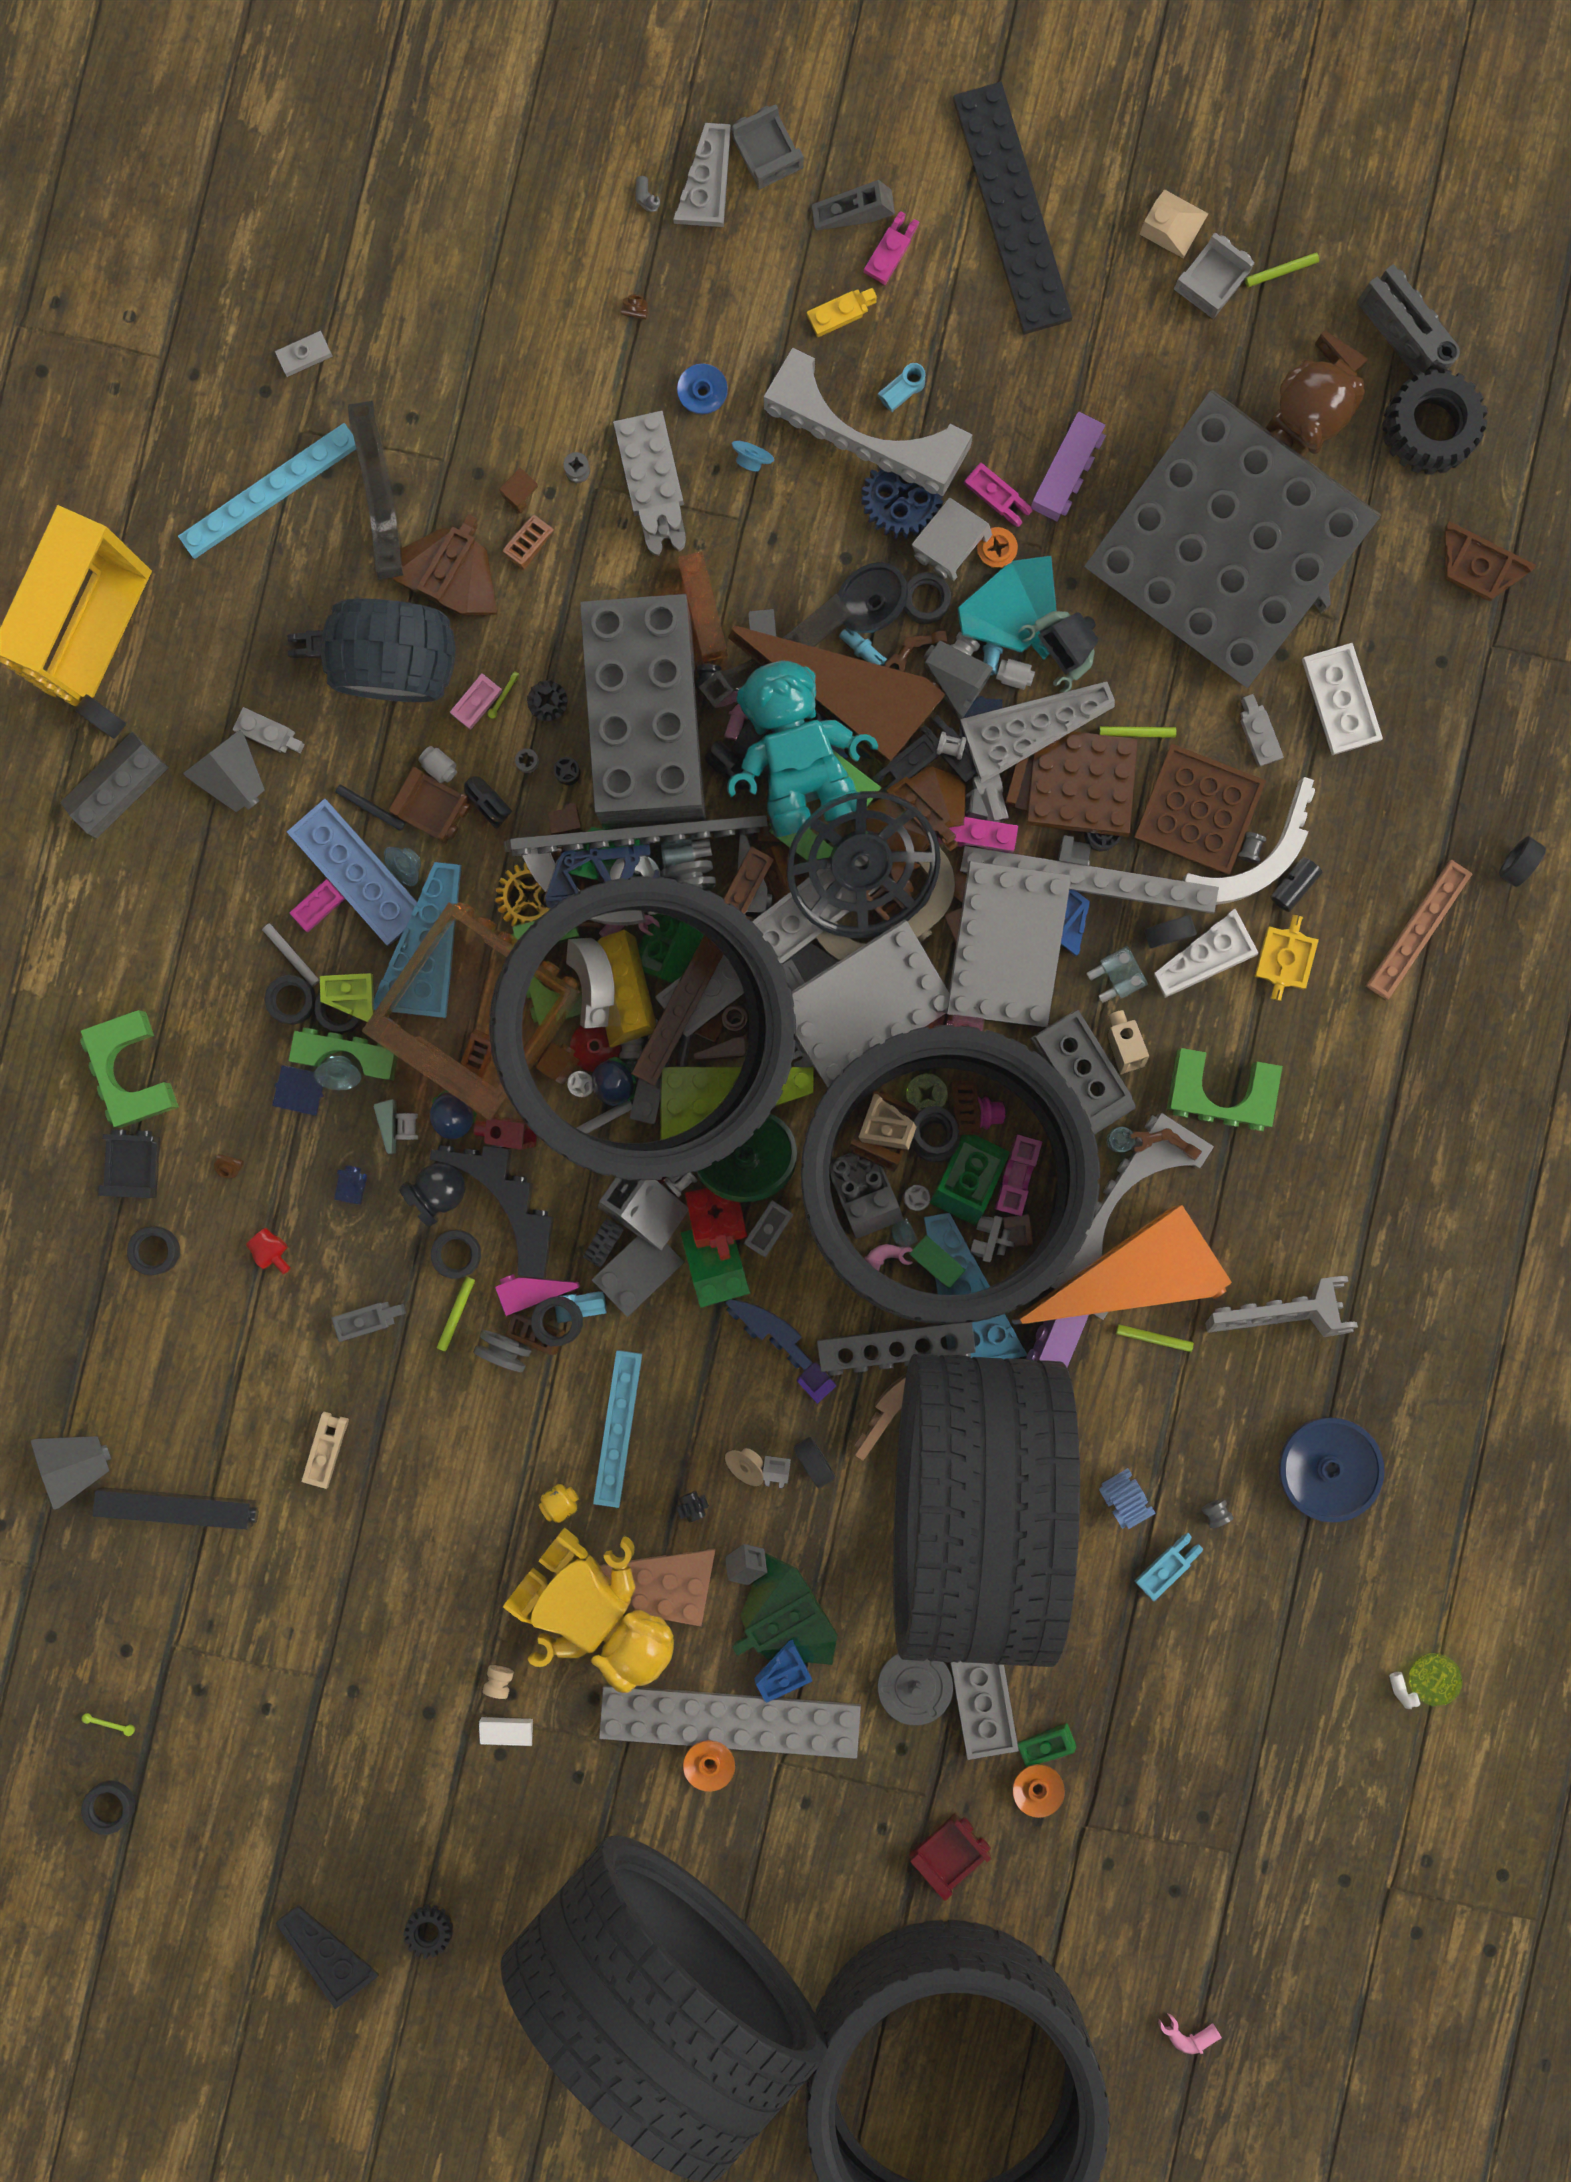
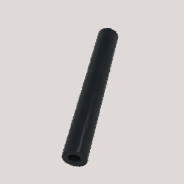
M340 784L337 787L336 794L399 831L404 829L406 822Z

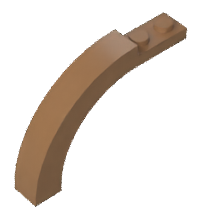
M906 1374L893 1382L876 1401L875 1407L882 1412H876L868 1423L871 1428L866 1435L861 1433L854 1444L857 1447L855 1456L864 1461L892 1418L902 1408Z

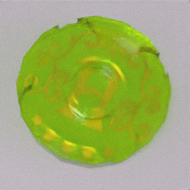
M1428 1653L1413 1663L1409 1672V1684L1412 1692L1417 1693L1418 1698L1422 1702L1431 1706L1446 1705L1451 1703L1461 1691V1671L1451 1658L1440 1653Z

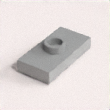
M321 331L275 351L287 377L332 357Z

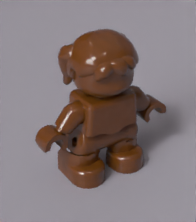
M1339 359L1335 364L1304 360L1299 367L1291 369L1280 386V409L1273 415L1265 429L1303 457L1308 452L1317 454L1320 452L1324 441L1337 436L1350 422L1363 400L1365 394L1364 381L1342 359Z

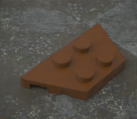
M1450 521L1445 526V579L1489 602L1536 567L1535 564Z

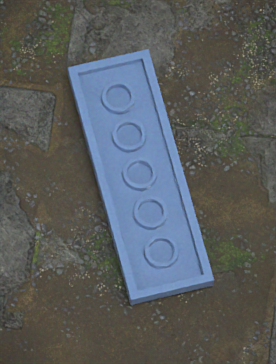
M326 799L322 800L290 828L287 833L383 942L390 946L403 934L417 901Z

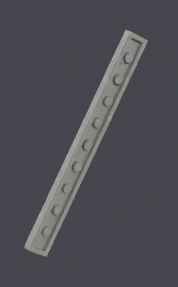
M968 846L964 848L960 870L963 873H967L969 861L1067 874L1072 875L1069 890L1212 914L1215 912L1219 887Z

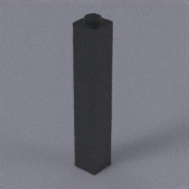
M103 1487L95 1491L93 1517L247 1530L257 1522L259 1510L258 1507H255L256 1500Z

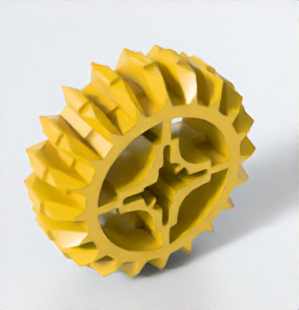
M526 862L524 863L523 871H521L518 865L514 866L517 872L514 875L507 870L506 875L510 879L508 881L503 878L499 880L501 884L505 885V888H496L497 893L503 894L502 897L495 899L496 902L504 903V905L498 908V911L500 913L507 912L503 917L505 921L513 918L511 923L513 927L518 926L520 922L522 925L536 921L549 911L547 907L545 908L540 900L541 895L545 892L538 883L533 886H526L520 881L524 878L533 877ZM516 886L520 896L515 902L516 905L512 907L510 895L513 887ZM522 888H524L527 892L530 891L531 894L533 891L535 892L533 896L535 898V901L538 903V906H536L534 902H530L529 900L528 902H525L527 900V897L525 896V893L522 890ZM530 907L535 908L540 913L532 917L518 914L521 910L524 911Z

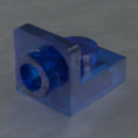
M346 1165L345 1170L338 1169L337 1175H339L334 1200L361 1204L367 1174L360 1173L361 1168Z

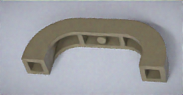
M941 848L939 876L930 899L916 915L907 921L920 942L932 934L930 929L944 917L954 895L955 880L953 869ZM917 862V864L921 865L920 870L927 878L930 862ZM823 931L815 938L820 947L838 961L865 945L857 943L848 937L836 936L826 931Z

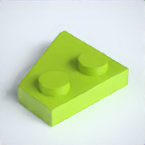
M373 974L320 976L321 1002L368 1023H375Z

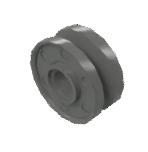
M708 860L681 863L660 871L662 878L675 879L677 883L687 882L701 887L702 890H708L717 885L715 877L703 876V874L713 870L712 862Z
M482 1330L479 1337L489 1343L488 1347L477 1345L473 1353L501 1367L524 1372L526 1365L516 1358L518 1355L529 1357L532 1349L503 1335Z

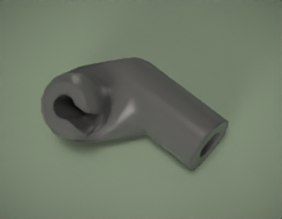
M638 176L636 178V202L646 211L654 212L660 206V199L658 196L654 197L653 194L651 195L648 192V178Z

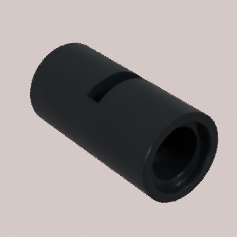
M1302 857L1288 874V877L1270 895V899L1282 910L1290 912L1321 876L1322 870L1310 859Z

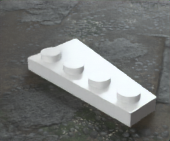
M1234 909L1204 935L1191 943L1183 952L1176 955L1155 972L1154 977L1166 998L1257 956L1258 951L1236 909Z

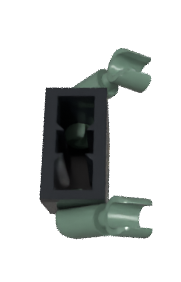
M1053 611L1036 620V624L1021 627L1018 633L1027 629L1030 632V636L1023 640V642H1027L1035 636L1037 631H1040L1037 636L1064 674L1069 673L1066 677H1057L1053 685L1057 686L1064 680L1065 687L1060 692H1068L1072 687V681L1074 679L1077 681L1092 667L1095 653L1094 647L1098 643V638L1093 632L1096 624L1093 618L1090 616L1083 618L1079 612L1070 615L1068 612Z

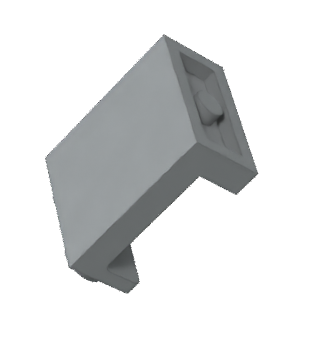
M1214 233L1209 243L1192 265L1179 277L1174 290L1214 319L1248 276L1254 261L1248 253L1235 248L1228 238Z
M949 498L912 543L915 552L914 557L925 566L929 564L934 567V571L944 579L948 577L955 581L957 578L956 570L982 539L987 542L992 536L989 523Z

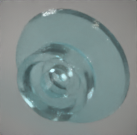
M386 848L384 859L390 872L401 883L408 886L416 885L419 880L418 869L421 867V861L417 854L409 848Z
M342 1056L330 1057L325 1063L319 1065L314 1073V1077L320 1085L333 1090L353 1088L361 1080L359 1070L351 1064L349 1059Z

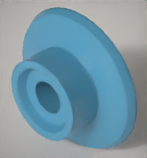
M744 441L732 442L733 449L739 453L736 462L743 468L759 471L762 464H771L774 461V457L769 452L756 445Z

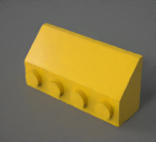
M626 930L600 938L597 942L602 946L608 957L614 980V1005L609 1006L608 1026L605 1029L609 1046L615 1047L650 1035L656 1026V1020L636 938Z

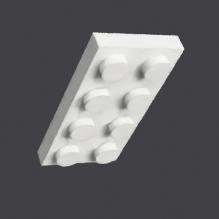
M1353 643L1304 657L1302 662L1331 754H1339L1381 741L1383 738Z

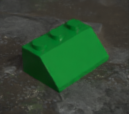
M657 913L651 917L659 922L660 927L654 923L647 925L648 931L653 935L644 933L638 950L644 973L672 984L683 975L703 934L680 920Z

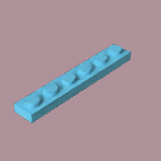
M616 1351L593 1503L596 1505L620 1507L642 1353Z

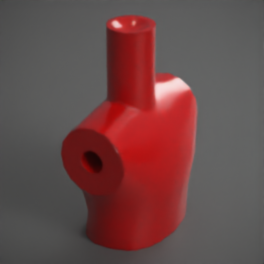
M268 1228L262 1229L246 1244L253 1255L254 1261L262 1269L267 1268L272 1263L283 1275L291 1269L281 1257L288 1248L287 1244L280 1237L272 1234Z

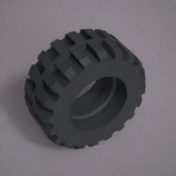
M1430 369L1425 375L1423 372L1414 375L1411 380L1408 379L1391 399L1384 413L1386 419L1382 423V430L1387 432L1383 438L1385 444H1390L1392 447L1389 451L1393 457L1397 455L1401 459L1399 464L1404 467L1407 464L1412 466L1411 471L1419 473L1422 469L1425 470L1426 475H1433L1437 470L1441 474L1448 472L1451 467L1456 468L1476 449L1484 436L1483 432L1487 428L1488 421L1483 418L1488 412L1487 406H1482L1481 404L1484 400L1482 393H1476L1474 390L1476 385L1472 381L1469 384L1464 381V375L1460 373L1456 376L1451 375L1452 371L1443 369L1441 373H1438L1437 369ZM1430 403L1444 408L1454 421V437L1446 441H1436L1423 435L1417 428L1414 420V409L1416 406Z

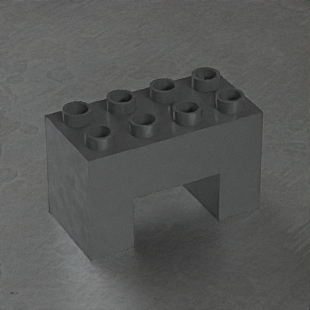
M678 594L580 602L595 813L604 830L706 821L694 676L696 674L693 633L687 595Z

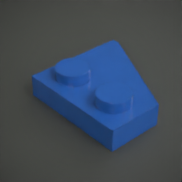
M1069 890L1061 946L1076 957L1080 952V944L1090 901L1077 891Z
M793 1640L788 1641L754 1678L766 1703L813 1681Z

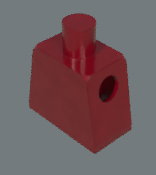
M491 1117L487 1118V1121L477 1120L474 1125V1135L485 1137V1144L521 1150L536 1147L537 1135L522 1119Z

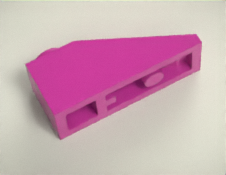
M513 1274L500 1279L501 1285L495 1288L507 1316L581 1286L579 1282L532 1277H519L516 1279Z

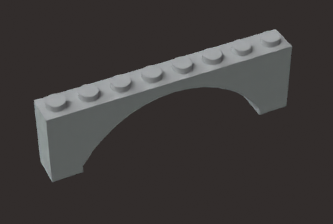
M791 349L764 395V410L773 417H781L789 421L796 428L810 431L816 438L826 439L834 443L841 450L847 449L855 453L860 459L864 461L869 460L879 465L886 472L892 471L900 475L905 481L924 487L929 493H937L941 496L945 494L971 448L972 434L952 424H949L947 429L939 433L914 440H882L862 434L842 422L823 400L814 378L815 358L797 349Z
M1162 1113L1157 1114L1156 1117L1152 1115L1144 1127L1149 1134L1169 1128L1178 1134L1182 1140L1200 1149L1202 1153L1194 1161L1177 1146L1170 1144L1168 1141L1153 1143L1151 1147L1142 1152H1133L1129 1160L1125 1158L1117 1169L1120 1174L1115 1181H1109L1103 1191L1106 1196L1101 1203L1098 1202L1095 1206V1216L1091 1228L1086 1231L1087 1238L1083 1246L1076 1253L1075 1259L1066 1271L1058 1275V1279L1050 1287L1056 1289L1102 1256L1103 1236L1108 1218L1116 1203L1134 1184L1155 1172L1171 1167L1191 1165L1194 1168H1201L1214 1146ZM1137 1138L1133 1143L1132 1151H1134L1133 1148L1142 1146L1140 1138ZM1108 1312L1096 1313L1093 1315L1104 1320Z

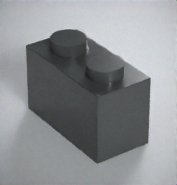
M772 1200L744 1244L763 1257H766L792 1218L793 1213Z

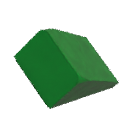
M927 1235L909 1253L948 1289L966 1270Z
M1067 1723L1017 1742L1026 1767L1073 1754L1076 1749L1075 1741Z

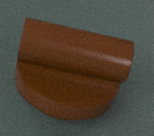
M631 294L623 299L621 315L646 320L648 302L640 295Z
M218 1154L214 1163V1169L223 1178H235L242 1169L244 1161Z

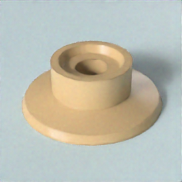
M743 1449L742 1452L733 1450L726 1453V1464L738 1479L752 1486H759L763 1483L764 1476L761 1470L763 1461L756 1452L751 1449Z

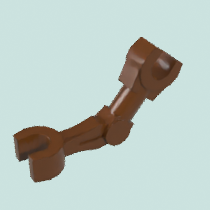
M946 630L934 632L929 636L907 637L899 653L894 654L886 662L885 667L890 668L893 665H897L899 671L905 672L906 659L914 648L926 645L936 646L939 641L947 644Z
M1169 1128L1151 1134L1149 1132H1134L1130 1135V1139L1140 1138L1142 1140V1146L1133 1148L1134 1152H1142L1151 1147L1153 1143L1168 1141L1170 1144L1180 1148L1185 1155L1194 1161L1202 1153L1200 1149L1182 1140L1178 1134Z

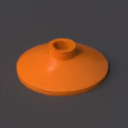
M706 1740L696 1743L688 1750L684 1758L683 1770L686 1779L695 1788L708 1792L717 1791L731 1781L735 1772V1760L731 1751L725 1745L717 1741ZM707 1759H712L714 1761V1764L707 1765L705 1761Z
M1041 1764L1031 1765L1024 1768L1015 1778L1013 1797L1018 1808L1025 1814L1037 1818L1046 1817L1056 1812L1061 1806L1065 1795L1064 1784L1060 1775L1051 1767ZM1039 1784L1042 1786V1790L1034 1792L1033 1787Z

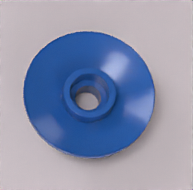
M696 364L682 373L678 381L677 392L681 403L686 409L696 414H709L722 406L727 397L728 387L727 381L719 369L709 364ZM701 389L707 390V394L704 396L699 395L698 392Z

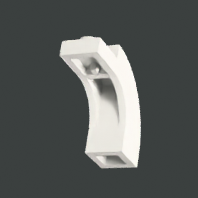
M592 938L568 939L566 964L577 972L582 987L580 1025L583 1028L607 1027L609 1006L614 1005L615 994L613 974L608 957L602 946Z

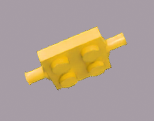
M1292 915L1289 929L1281 930L1267 927L1254 977L1268 980L1274 984L1270 998L1272 1000L1281 1001L1284 987L1291 986L1304 990L1307 986L1318 939L1307 937L1299 932L1303 917H1298V915Z

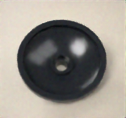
M877 562L860 567L849 575L840 587L836 599V611L839 619L848 629L858 633H872L887 627L900 615L908 597L907 581L899 569L888 563Z

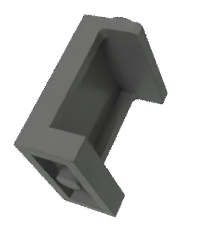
M776 104L771 107H762L755 115L748 118H740L731 127L732 139L759 190L803 168L804 156L799 148H795L779 117V109Z

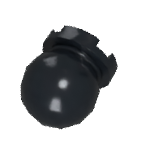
M434 1163L422 1169L417 1175L415 1184L406 1181L402 1184L399 1191L409 1207L412 1204L417 1207L421 1212L417 1217L430 1228L439 1221L437 1213H447L459 1205L463 1199L466 1186L464 1178L457 1168L447 1163Z

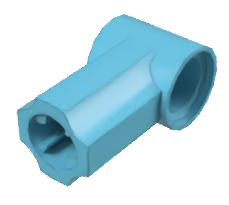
M910 363L904 368L902 374L878 393V397L888 410L893 412L910 396L924 388V368L920 364ZM912 374H916L921 379L917 382H910L907 378Z
M604 1292L586 1293L577 1296L576 1294L557 1296L573 1300L579 1306L583 1317L607 1313ZM555 1306L557 1323L572 1321L570 1313L565 1308Z

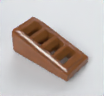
M533 514L509 541L502 552L506 558L525 570L554 532V529ZM535 524L545 532L541 535L532 527ZM528 532H529L530 534H532L533 536H535L538 540H537L536 542H534L533 540H531V539H530L529 537H527L526 535H527ZM522 540L531 545L530 549L521 544ZM516 548L525 553L523 557L515 552Z

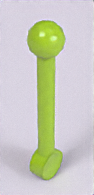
M516 671L511 675L510 681L494 707L488 710L490 718L497 716L498 708L514 682L519 678L520 674Z
M89 1713L82 1716V1722L85 1724L91 1722L120 1730L126 1736H131L135 1732L133 1725H118L93 1718Z

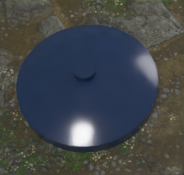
M1323 1417L1303 1424L1289 1436L1280 1454L1279 1478L1284 1493L1298 1510L1320 1521L1342 1522L1359 1516L1374 1503L1383 1485L1384 1462L1377 1443L1362 1427L1345 1419Z

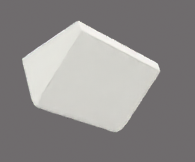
M481 1717L479 1721L480 1744L532 1746L533 1719Z

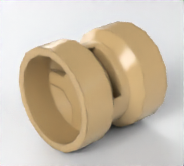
M490 1665L487 1672L489 1681L484 1684L483 1694L493 1698L506 1699L509 1693L507 1685L512 1680L514 1671L506 1667Z

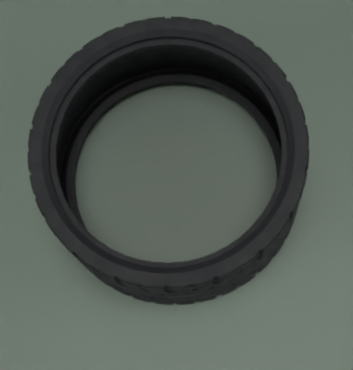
M648 876L630 877L628 879L620 878L590 886L567 897L538 918L516 942L502 966L491 1001L489 1016L491 1053L500 1083L513 1107L529 1128L555 1152L590 1171L606 1176L613 1175L615 1178L650 1181L662 1180V1177H667L668 1179L687 1175L689 1172L704 1169L712 1165L711 1162L715 1160L718 1162L734 1152V1149L743 1145L754 1134L753 1131L756 1128L759 1129L770 1115L769 1112L775 1107L783 1092L781 1088L787 1082L791 1070V1061L794 1057L796 1014L793 1008L795 1007L791 988H788L787 982L789 981L782 963L779 962L778 955L770 942L764 940V934L751 920L749 921L744 913L734 905L726 904L725 899L710 891L702 890L699 886L687 882L677 883L675 879L651 878ZM618 911H647L667 915L692 926L705 935L720 949L735 970L744 991L749 1014V1038L745 1060L737 1080L725 1099L711 1114L690 1129L663 1140L647 1143H621L600 1139L580 1131L561 1119L538 1091L529 1072L522 1043V1015L526 994L538 966L549 950L564 935L582 922L596 916Z
M954 1025L934 1026L933 1029L923 1027L910 1030L905 1034L900 1033L886 1039L883 1044L878 1043L863 1052V1055L859 1058L857 1057L843 1069V1074L841 1076L838 1075L830 1084L814 1111V1117L811 1118L806 1133L801 1160V1187L806 1218L819 1251L834 1273L857 1295L866 1299L872 1305L905 1319L936 1324L977 1322L1006 1314L1017 1309L1016 1307L1025 1305L1048 1289L1058 1279L1057 1276L1063 1274L1075 1259L1076 1253L1083 1246L1087 1238L1086 1231L1091 1228L1095 1216V1206L1098 1203L1100 1184H1098L1100 1162L1097 1156L1098 1148L1095 1135L1090 1130L1092 1125L1085 1109L1081 1106V1101L1072 1087L1069 1088L1066 1085L1067 1081L1054 1067L1052 1068L1043 1057L1035 1051L1030 1052L1027 1050L1028 1047L1011 1038L1008 1039L1004 1035L993 1031H979L980 1028L969 1026L954 1027ZM936 1068L959 1069L985 1076L1000 1083L1017 1095L1032 1110L1045 1130L1054 1153L1058 1179L1057 1198L1052 1220L1043 1240L1031 1257L1016 1272L1003 1281L975 1293L937 1295L920 1292L889 1279L872 1267L856 1251L845 1235L833 1207L830 1193L829 1166L837 1137L843 1125L855 1108L869 1094L883 1084L911 1072Z
M913 1354L909 1361L903 1392L895 1487L893 1597L898 1654L902 1660L925 1661L928 1659L929 1661L958 1663L961 1661L963 1663L1054 1667L1061 1658L1068 1635L1075 1591L1079 1542V1435L1075 1396L1069 1371L1061 1361L1011 1358L1003 1360V1358H971L969 1356L940 1355L938 1357L935 1354Z
M615 1835L605 1838L502 1956L501 1978L513 2012L526 2035L555 2075L590 2113L623 2142L656 2165L686 2179L711 2182L721 2178L826 2057L827 2046L825 2036L812 2007L790 1974L762 1940L730 1907L688 1871L650 1846L628 1837Z
M943 1920L925 1921V1923H915L901 1927L899 1931H891L879 1937L878 1940L872 1941L857 1952L858 1955L855 1958L852 1957L840 1969V1972L835 1975L826 1988L825 1996L821 1997L815 2011L826 2040V2057L806 2080L807 2141L814 2172L817 2173L818 2182H916L887 2169L865 2151L849 2130L841 2114L836 2096L840 2079L849 2057L865 2034L879 2020L906 2003L943 1993L983 1995L1017 2008L1046 2031L1064 2056L1065 2071L1062 2096L1056 2115L1046 2134L1034 2150L1021 2162L1008 2171L983 2182L1099 2181L1106 2159V2144L1109 2142L1110 2122L1108 2120L1110 2117L1109 2102L1104 2078L1081 2012L1073 1995L1070 1994L1069 1988L1060 1975L1054 1971V1968L1041 1955L1038 1956L1034 1949L1021 1940L1015 1939L1014 1936L998 1929L997 1931L993 1930L992 1927L961 1920H949V1922H943Z

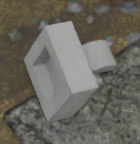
M765 1456L763 1480H765L766 1486H769L770 1481L779 1482V1488H783L784 1483H788L791 1459Z

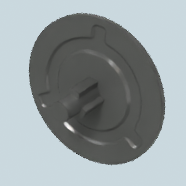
M896 1654L887 1661L881 1670L878 1680V1694L884 1709L891 1717L908 1725H924L936 1720L945 1712L952 1698L953 1682L950 1671L944 1662L929 1661L928 1659L925 1661L902 1660L899 1654Z

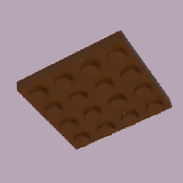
M1070 732L1035 752L1032 763L1027 825L1128 837L1130 834L1138 739Z
M1171 743L1133 839L1228 876L1236 860L1266 780Z

